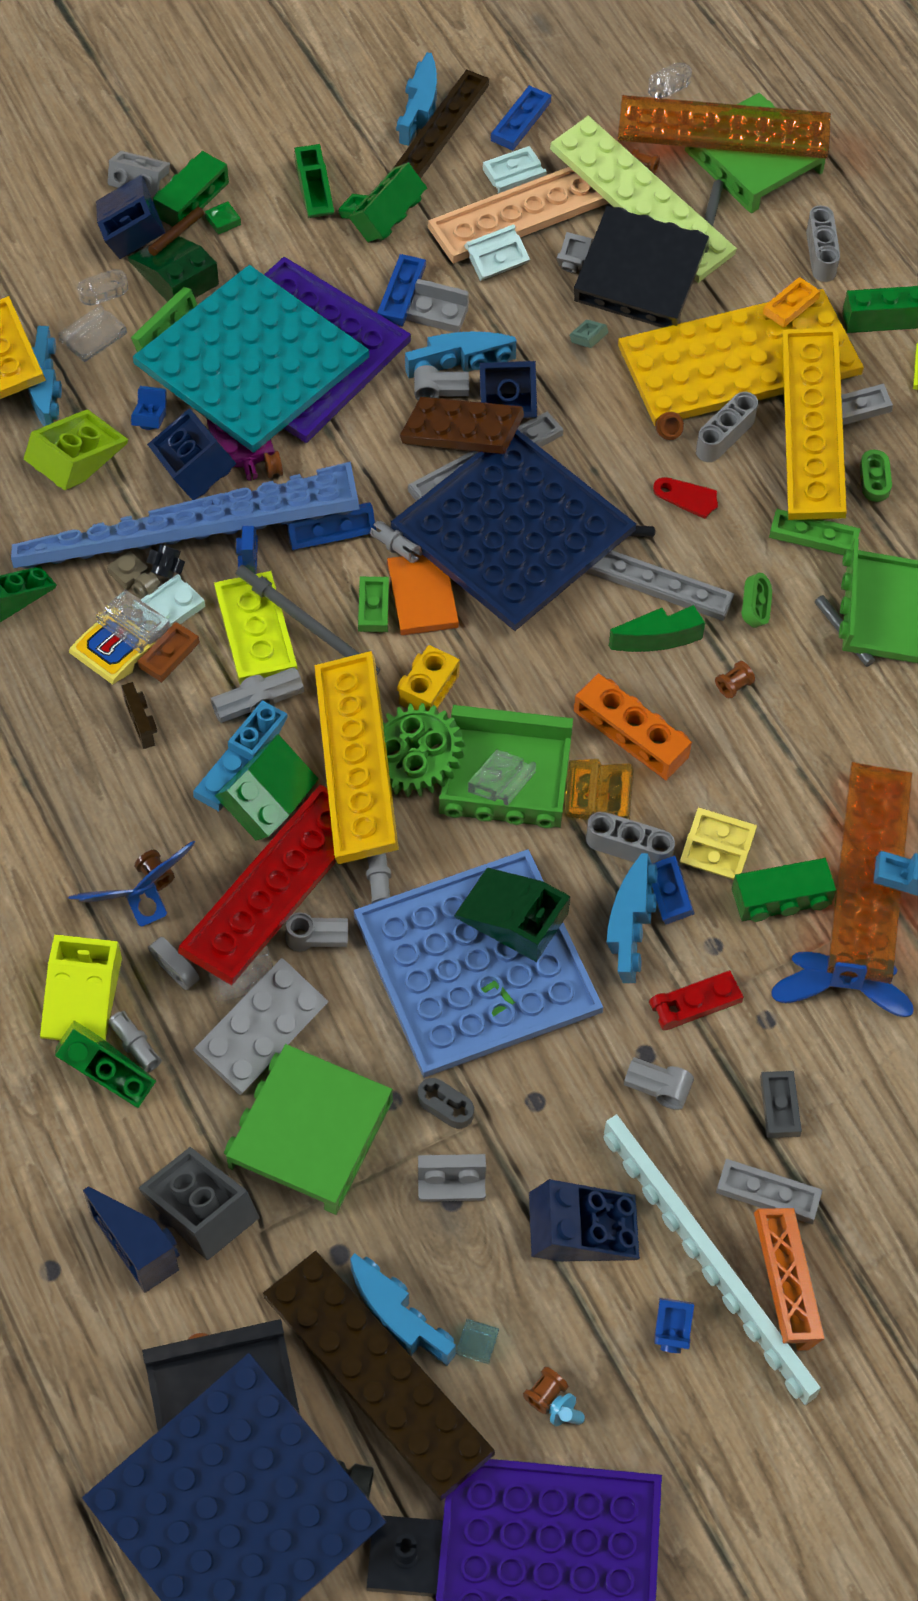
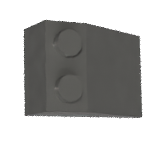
M191 1147L139 1187L140 1192L187 1244L206 1260L213 1257L260 1218L248 1191Z

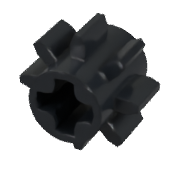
M161 544L158 551L151 549L147 559V563L153 565L151 572L169 579L173 577L174 572L181 574L185 561L179 559L181 551Z

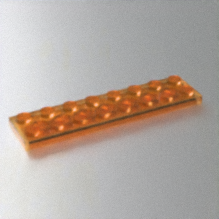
M622 95L618 141L828 159L831 113Z
M855 762L851 763L827 973H833L835 963L837 962L866 965V980L889 984L892 982L901 891L873 882L876 856L880 851L905 857L912 772ZM846 971L840 974L850 977L858 976L855 972Z

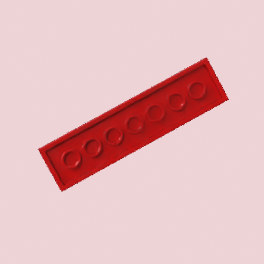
M320 784L179 945L178 953L231 986L236 982L337 862L334 855L327 787Z

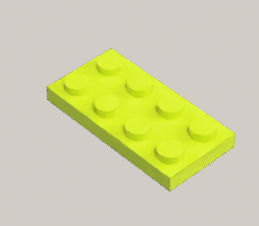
M271 571L256 574L258 577L263 576L270 581L272 587L276 590ZM240 577L214 582L239 685L250 676L261 675L266 678L293 667L298 670L282 609L265 596L260 597L252 591V586Z

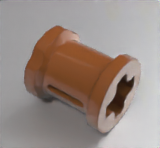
M634 148L631 154L639 161L647 163L646 167L656 175L660 156H650Z
M743 661L735 663L734 668L725 675H718L715 678L719 691L728 699L736 696V691L743 686H750L755 682V675L752 669Z
M545 1366L541 1371L542 1376L531 1390H525L523 1397L537 1411L546 1415L549 1412V1405L560 1391L565 1392L569 1386L557 1372Z

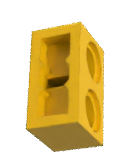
M428 645L422 654L418 653L412 663V670L408 676L404 675L397 686L399 705L408 708L409 704H412L414 710H418L421 703H424L427 711L433 705L438 709L459 677L460 659Z

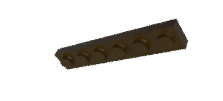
M466 69L393 168L409 162L418 176L422 178L489 86V78Z

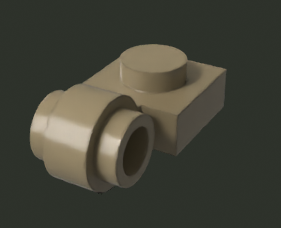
M130 550L107 566L108 573L126 590L132 587V590L139 599L150 595L161 586L157 576L152 572L149 573L148 567Z

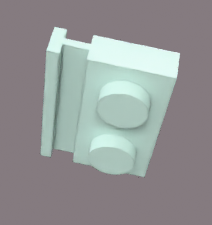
M530 146L483 162V171L492 185L498 189V194L547 175L546 169L541 167L540 160Z
M514 224L471 240L464 245L470 254L469 258L480 281L529 262L530 258L520 236L515 231L516 227Z
M177 574L159 586L153 593L146 595L133 604L132 610L160 638L175 622L181 624L205 607V600L187 582L182 581L181 576Z

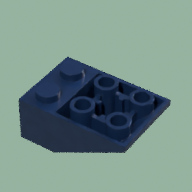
M142 175L96 201L97 223L103 239L119 259L165 234Z
M551 1179L529 1192L531 1257L560 1262L640 1259L635 1194Z

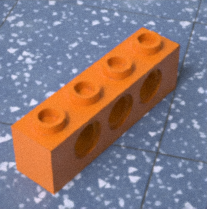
M598 673L575 695L574 712L664 780L667 781L689 758L692 742L682 731L672 728L659 714L649 711L636 697L626 694L613 680L606 679ZM607 706H612V707H615V708H614V709H610V708H607ZM631 723H635V724H638L639 726H632V725H630V724H631ZM653 741H660L662 743L658 744L654 743Z

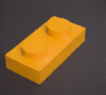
M799 277L764 305L763 314L784 328L819 299L820 290Z

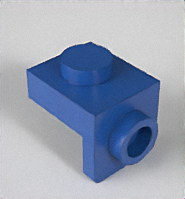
M147 386L139 387L138 404L131 415V425L140 426L145 430L160 428L166 416V389Z
M659 1298L654 1342L661 1345L660 1350L670 1353H681V1348H690V1332L694 1311L693 1302Z

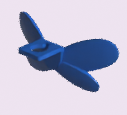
M195 841L188 843L165 862L158 865L134 889L85 892L71 895L68 899L79 900V902H97L125 897L139 926L142 927L167 915V911L154 881L181 860L194 846ZM145 893L147 898L154 900L157 907L153 915L145 916L140 912L139 903L141 899L139 895Z
M798 952L792 956V961L804 970L782 979L772 989L773 999L781 1003H792L807 999L831 986L857 989L878 1006L896 1016L909 1017L914 1011L910 999L885 979L897 974V968L892 963L883 960L867 959L842 962L821 953Z

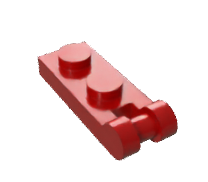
M729 970L675 991L657 994L649 1000V1004L653 1011H657L660 1017L658 1022L662 1030H669L742 1003L744 996ZM675 1005L678 1012H671L669 1007Z

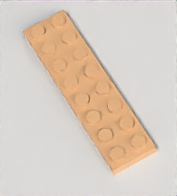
M567 167L428 220V229L454 264L469 258L470 254L464 245L471 240L513 224L516 227L517 235L521 238L606 205L609 202L576 172Z

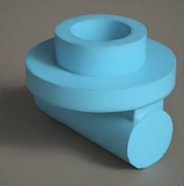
M571 1393L564 1396L560 1395L552 1402L549 1413L551 1414L550 1422L554 1426H559L563 1422L576 1425L584 1422L585 1416L583 1412L574 1409L576 1404V1397Z

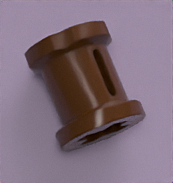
M157 850L145 852L136 860L134 867L138 872H142L146 876L162 863L160 860L161 855ZM171 869L154 881L157 891L167 887L175 878Z

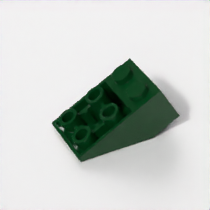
M486 868L454 917L537 962L567 917L570 896L543 881Z

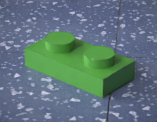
M360 576L358 632H388L389 577Z

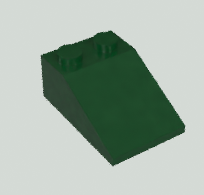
M180 236L155 256L149 253V246L128 257V261L167 302L183 287L191 289L196 298L219 285L217 262L200 245Z

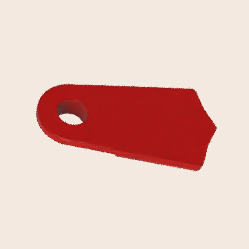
M668 477L659 478L654 482L653 491L657 497L706 519L711 512L718 508L717 491L714 489ZM667 488L670 492H664L661 489Z

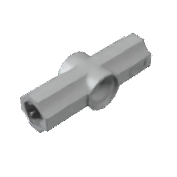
M293 667L266 678L261 675L250 676L240 684L239 688L212 697L211 704L218 721L223 723L244 714L252 713L262 700L275 706L279 701L303 693L304 686L298 670Z

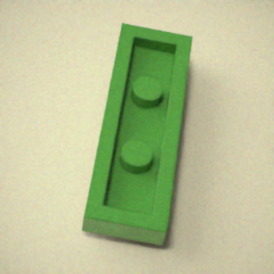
M183 287L131 337L137 352L197 306L191 289Z
M776 509L769 538L844 555L845 549H850L854 539H858L861 528L823 519L788 520V511Z

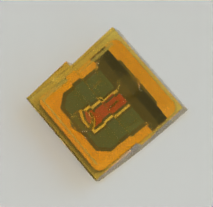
M599 759L569 760L565 815L576 819L588 820L596 812H607L630 820L634 773L632 764L601 765Z

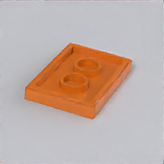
M415 554L419 558L415 563H410L403 556L387 558L400 635L459 628L451 581L448 575L424 555Z

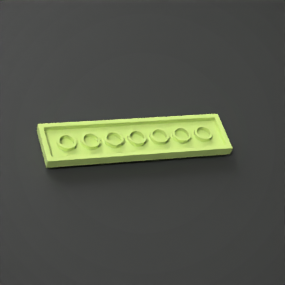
M589 115L551 142L550 150L614 208L621 207L630 213L648 215L654 220L664 223L672 222L681 228L699 230L708 235L709 250L708 253H704L694 280L697 283L735 255L737 248Z

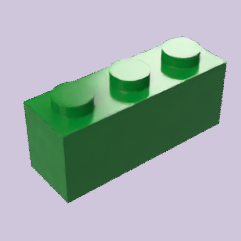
M201 151L195 158H192L185 168L178 174H175L171 181L154 195L153 203L160 220L173 227L196 207L203 209L229 184L227 164L204 151Z
M409 162L397 166L387 174L353 211L349 219L367 242L376 239L382 241L392 233L391 228L394 224H398L407 216L406 211L421 201V194L427 189V186Z
M918 286L847 290L842 310L846 332L917 329Z
M826 858L735 874L732 892L741 922L748 920L759 922L767 919L769 916L780 914L791 916L801 910L825 909L832 905L836 887Z

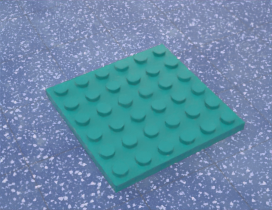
M248 265L133 355V364L254 453L368 359L369 349L254 267Z

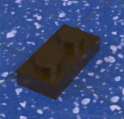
M133 682L121 685L124 702L143 749L155 746L153 734L157 733V727L153 716H146L144 709H147L148 706L143 692L137 693Z

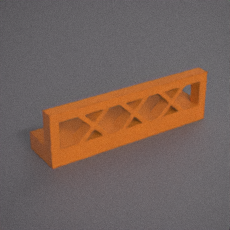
M794 1208L757 1209L754 1212L783 1344L795 1343L797 1351L810 1350L825 1338Z

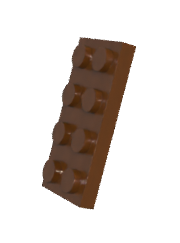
M420 397L400 434V438L403 444L505 454L524 417V411L522 406Z

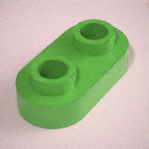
M868 450L862 455L860 462L862 493L871 501H884L889 497L892 488L890 460L880 450Z
M756 573L747 577L741 611L743 620L751 627L757 628L769 622L772 602V586L767 576L763 573Z

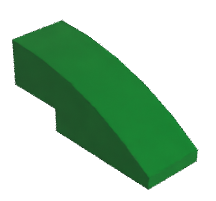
M321 145L294 147L295 165L308 218L333 215L335 212Z
M694 605L669 616L661 607L610 629L608 646L611 650L626 652H649L684 646L703 638L705 621Z

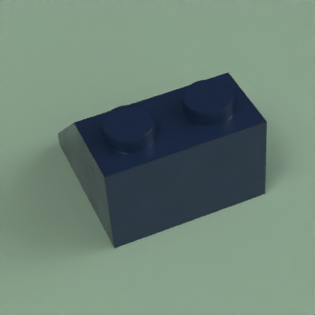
M536 361L480 363L481 402L522 406L524 411L523 418H537Z

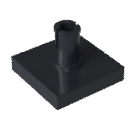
M382 1515L387 1523L371 1537L366 1590L436 1597L443 1520Z

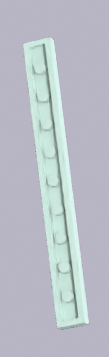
M616 1114L607 1120L603 1136L606 1145L612 1152L617 1151L624 1160L623 1166L628 1175L633 1179L636 1177L641 1183L643 1194L648 1202L652 1205L656 1204L663 1213L662 1219L668 1229L672 1232L676 1231L683 1240L682 1246L688 1256L692 1259L696 1258L703 1267L702 1273L711 1286L716 1285L724 1295L722 1299L727 1309L732 1314L737 1313L744 1322L743 1328L747 1336L753 1342L758 1341L764 1349V1357L773 1370L778 1369L786 1379L785 1385L789 1393L795 1399L800 1398L804 1405L814 1400L821 1387L789 1344H783L780 1332L619 1116Z

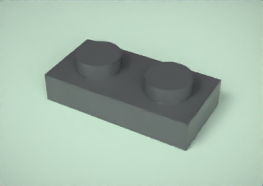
M794 1071L761 1072L760 1083L767 1138L800 1137L802 1129Z

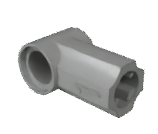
M420 366L414 372L415 398L419 401L420 397L469 396V372H438L433 366Z
M294 913L286 921V944L290 949L297 952L306 951L310 947H347L348 918H311L306 913ZM302 929L307 933L303 935H297L293 933V931Z
M633 1057L624 1080V1086L656 1097V1100L667 1108L680 1110L684 1107L694 1081V1076L687 1070L679 1067L670 1066L665 1069Z

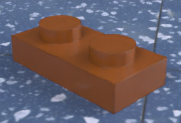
M175 622L138 660L139 668L162 683L200 643L199 636Z

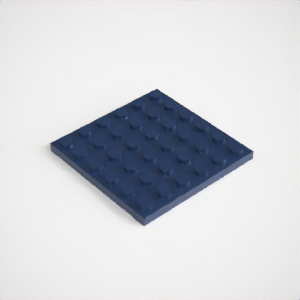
M517 429L505 454L478 452L391 521V528L395 531L399 530L404 537L419 545L422 555L511 629L516 631L636 531V523Z
M250 1353L243 1357L82 1497L161 1601H300L387 1523Z

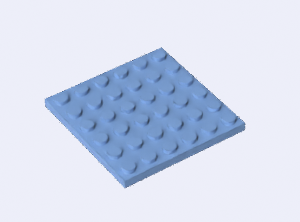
M529 849L354 910L355 920L423 1078L603 1013V1005L564 923L561 924L538 961L535 962L454 917L486 868L543 881ZM494 980L499 985L498 990L495 987L486 993L481 990V988ZM502 987L515 1002L513 1005L505 1001L501 996ZM496 1007H507L493 1017L492 1012Z

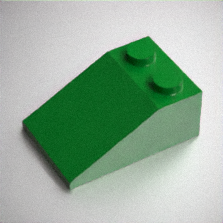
M276 734L215 797L257 841L269 837L290 816L319 778L279 734Z

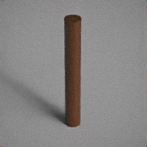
M196 207L151 244L148 247L149 253L155 256L204 215L203 209Z

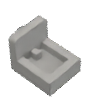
M566 232L561 252L558 253L556 258L558 266H561L562 270L570 273H576L577 270L581 271L593 239Z

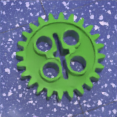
M421 703L418 710H414L412 704H409L407 712H403L400 707H397V716L395 717L389 713L386 714L388 722H383L390 783L394 794L397 795L403 788L406 797H409L412 790L415 789L418 795L422 796L423 788L427 787L433 793V785L435 783L444 787L443 778L445 776L451 779L454 778L451 768L460 769L461 765L458 759L465 756L462 750L465 747L461 737L463 735L460 727H457L454 718H449L445 710L438 714L435 705L427 711L424 703ZM413 729H418L414 733H409ZM441 744L438 748L431 749L434 745ZM394 751H399L395 755H390ZM422 766L419 770L412 771L413 768Z

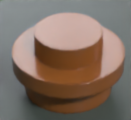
M665 412L658 417L656 431L663 439L674 440L683 432L684 422L679 414Z

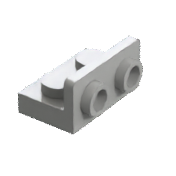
M120 151L109 160L107 183L109 186L119 188L142 175L150 195L154 197L156 192L159 191L160 180L169 173L170 163Z
M417 279L415 295L407 312V321L454 333L460 332L468 312L469 292L432 281Z
M486 1154L418 1155L419 1201L485 1200Z

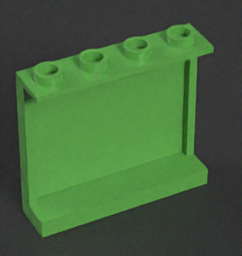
M760 92L687 131L685 151L715 180L723 181V188L750 213L759 209L761 197L813 168L818 174H822L826 159V153L823 149L808 138L803 131L796 127L787 116L783 115Z
M855 538L850 549H845L842 565L847 567L841 583V590H845V597L843 596L840 605V614H844V621L841 622L839 628V638L843 639L842 651L859 654L868 653L872 656L918 663V560L858 550L859 539Z
M453 705L451 718L455 719L457 727H460L463 735L461 737L465 747L462 750L465 756L458 759L461 765L460 769L451 768L454 778L451 779L446 776L443 778L445 786L442 787L441 795L439 796V814H445L452 818L463 816L477 818L480 821L498 820L506 821L513 825L524 823L538 825L542 828H561L573 718Z
M285 1044L281 1053L276 1052L272 1057L269 1065V1071L271 1072L266 1081L261 1080L255 1090L254 1098L256 1100L252 1108H246L239 1123L240 1131L236 1137L232 1136L226 1145L224 1154L227 1158L228 1168L233 1170L235 1165L262 1175L324 1202V1210L337 1215L393 1102V1089Z

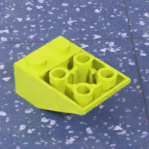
M54 934L47 969L40 1031L41 1039L60 1041L75 1020L106 1041L108 1021L111 1016L122 961L118 941Z

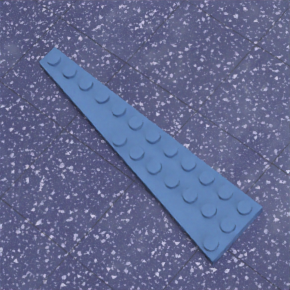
M351 461L316 470L317 475L307 478H301V475L297 474L289 476L290 480L286 483L265 482L254 491H251L249 488H240L227 493H220L148 511V517L133 520L132 516L122 517L121 522L112 526L104 525V522L92 525L87 532L83 533L74 529L56 535L13 544L11 551L13 568H33L38 564L48 562L57 564L64 562L66 559L77 557L87 559L95 554L107 552L116 554L124 549L136 547L145 549L159 543L175 544L183 539H204L218 533L233 534L238 530H242V526H254L255 529H262L271 524H288L295 520L306 518L315 520L325 515L336 513L340 515L349 514L353 510L360 509Z

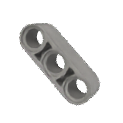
M819 205L813 207L810 211L806 236L812 274L821 282H829L836 277L840 250L833 211L827 206Z
M750 392L736 394L700 429L696 446V455L700 460L704 462L716 461L752 427L758 407V399L754 394Z
M596 812L588 819L586 842L590 848L631 862H635L642 853H648L652 864L673 856L675 840L665 830L607 812ZM601 829L606 831V833H598L595 830ZM630 838L635 840L636 842L631 843L625 841L624 839ZM654 848H662L665 851L659 852L656 851Z

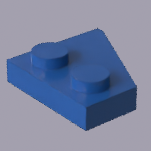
M242 526V538H236L238 568L244 565L254 574H257L258 535H256L254 526Z

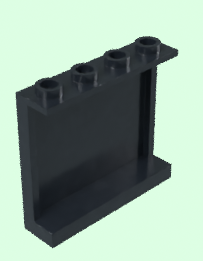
M607 206L574 286V301L661 328L672 325L677 326L680 324L681 312L704 253H708L709 236L699 230L681 228L672 222L664 223L654 220L648 215H637L621 207L613 208Z
M281 1319L142 1350L158 1431L248 1353L255 1358L300 1414Z

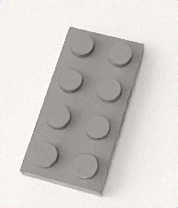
M281 958L193 1051L241 1095L267 1068L276 1052L280 1054L284 1045H288L329 1001L288 962Z

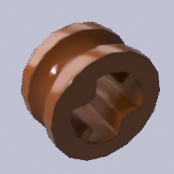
M274 451L273 455L264 453L268 478H273L274 474L283 476L279 452Z

